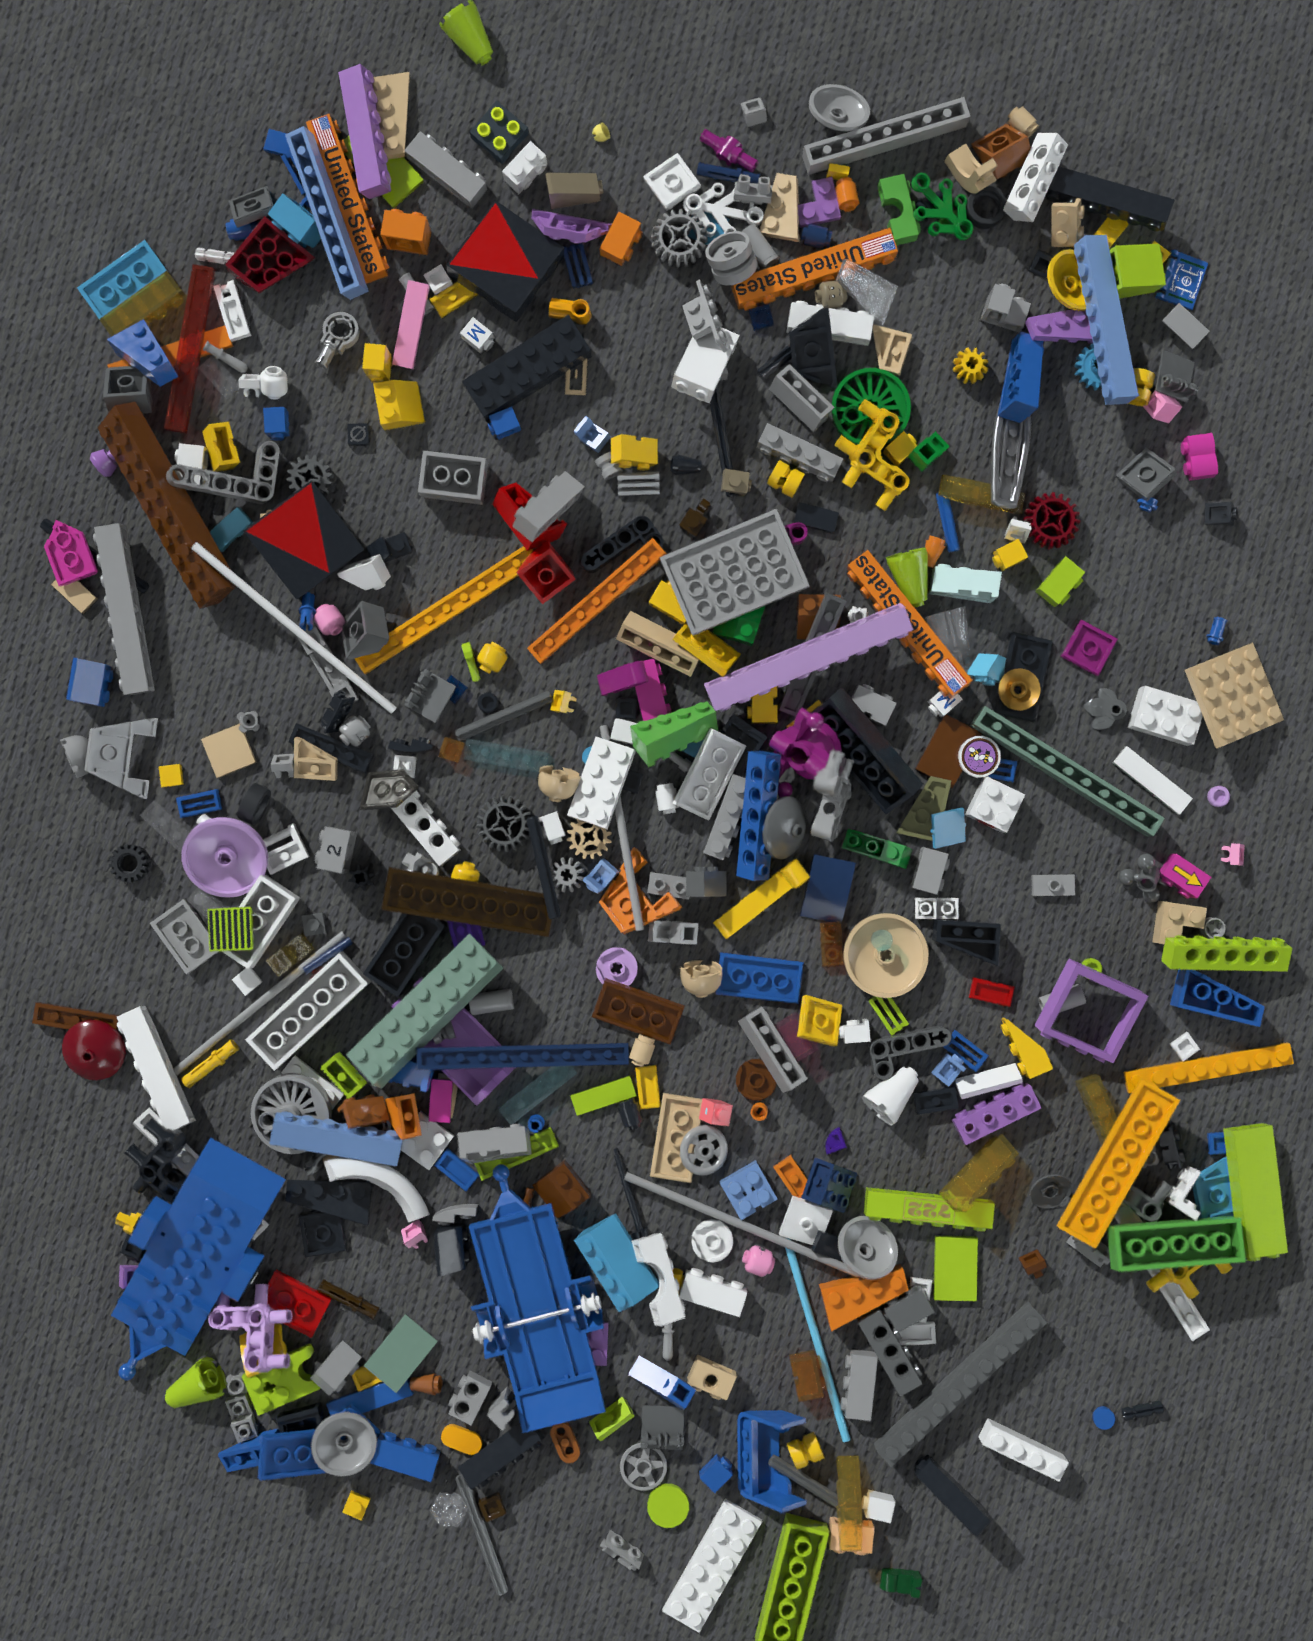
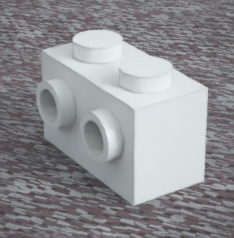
M530 141L502 171L504 181L520 194L531 185L532 180L537 175H540L547 166L546 155Z

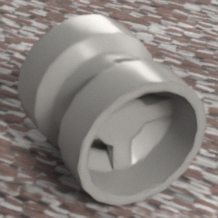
M611 452L595 460L597 467L602 470L604 480H609L617 476V473L623 471L619 464H611Z
M1211 917L1205 918L1204 929L1199 928L1202 936L1211 939L1215 936L1222 937L1226 930L1225 924L1221 919Z

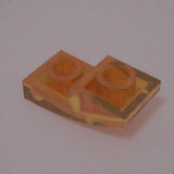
M841 922L820 923L822 967L843 966Z

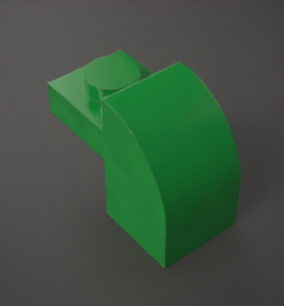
M935 431L929 438L924 439L908 455V458L923 472L950 446Z

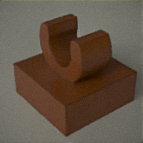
M1038 1249L1018 1257L1027 1275L1033 1273L1035 1279L1043 1276L1041 1269L1046 1268L1047 1265Z

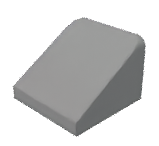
M761 98L740 103L747 127L767 122L766 109Z

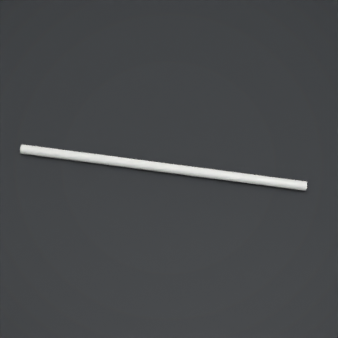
M196 542L191 548L388 712L391 714L397 708L200 544Z

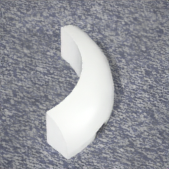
M346 1157L324 1161L330 1182L339 1179H364L389 1191L401 1206L408 1222L430 1215L424 1200L416 1188L406 1177L386 1164Z

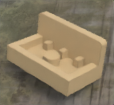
M1077 198L1075 203L1052 204V247H1074V244L1084 236V226H1081V219L1084 218V206H1081V198Z

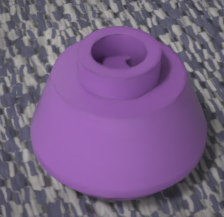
M103 449L92 452L90 455L92 464L104 477L112 476L117 464L110 450L107 452Z

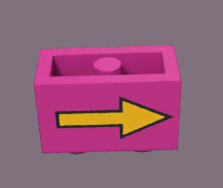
M1170 854L1160 869V877H1162L1160 881L1169 887L1175 886L1179 889L1178 893L1187 899L1190 897L1198 898L1211 879V876L1178 854Z

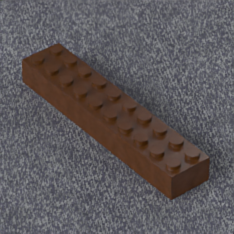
M130 402L114 405L98 426L101 437L118 463L121 472L127 479L131 490L136 495L141 508L145 511L152 527L157 532L162 545L166 548L199 609L220 603L236 585L191 548L197 542L229 568L227 562L186 490L174 487L168 483L166 474L172 465L137 403ZM173 471V478L177 481H180L176 472Z

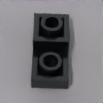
M419 737V740H412L411 746H408V741L397 738L396 742L390 740L388 748L405 753H423L434 750L435 746L431 744L432 740Z

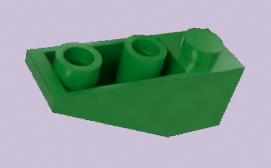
M849 828L842 845L843 849L903 869L907 868L913 850L907 846Z

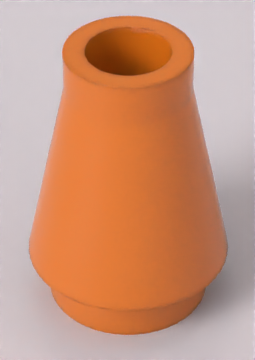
M931 535L926 540L925 548L928 552V567L934 568L935 563L946 546H944L945 540Z

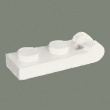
M231 280L226 285H215L214 291L229 339L233 342L249 337L251 333L234 280ZM231 293V296L224 298V294Z

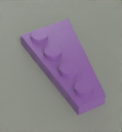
M1071 309L1028 317L1025 321L1031 339L1035 341L1058 342L1059 339L1074 343L1078 340L1093 343L1086 310L1075 311Z

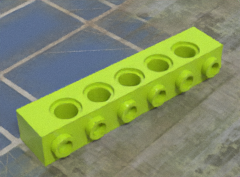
M1176 935L1174 938H1165L1161 961L1170 969L1288 972L1292 947L1280 938L1265 940L1259 937H1253L1252 939L1233 937V939H1226L1215 936L1211 939L1203 936L1187 938Z

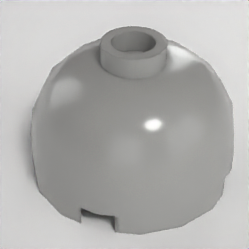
M79 735L61 739L60 742L64 746L65 754L76 778L88 774V772L84 771L88 739Z

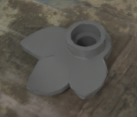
M1100 688L1099 698L1092 699L1084 705L1086 711L1095 716L1092 725L1094 729L1110 728L1115 720L1124 718L1127 713L1126 704L1118 700L1115 692L1107 688ZM1119 706L1120 712L1115 714L1112 712V708Z
M318 1153L315 1156L312 1154L306 1160L304 1165L306 1166L307 1176L315 1174L323 1164L322 1158L327 1154Z

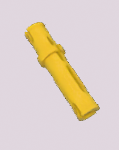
M230 1039L224 1046L211 1052L212 1055L181 1078L183 1084L190 1089L217 1066L226 1063V1059L239 1050L237 1043Z

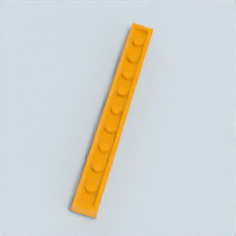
M524 546L389 632V641L379 652L354 658L362 672L367 674L516 578L518 576L517 570L533 549L527 551Z

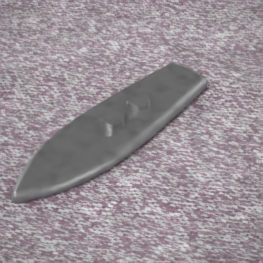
M998 406L994 421L991 449V503L1000 508L1014 509L1018 504L1028 458L1031 415L1021 423L999 417Z

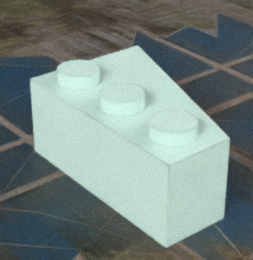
M938 564V566L932 569L929 594L991 603L998 598L1002 572L973 570L967 567L951 568L947 564Z

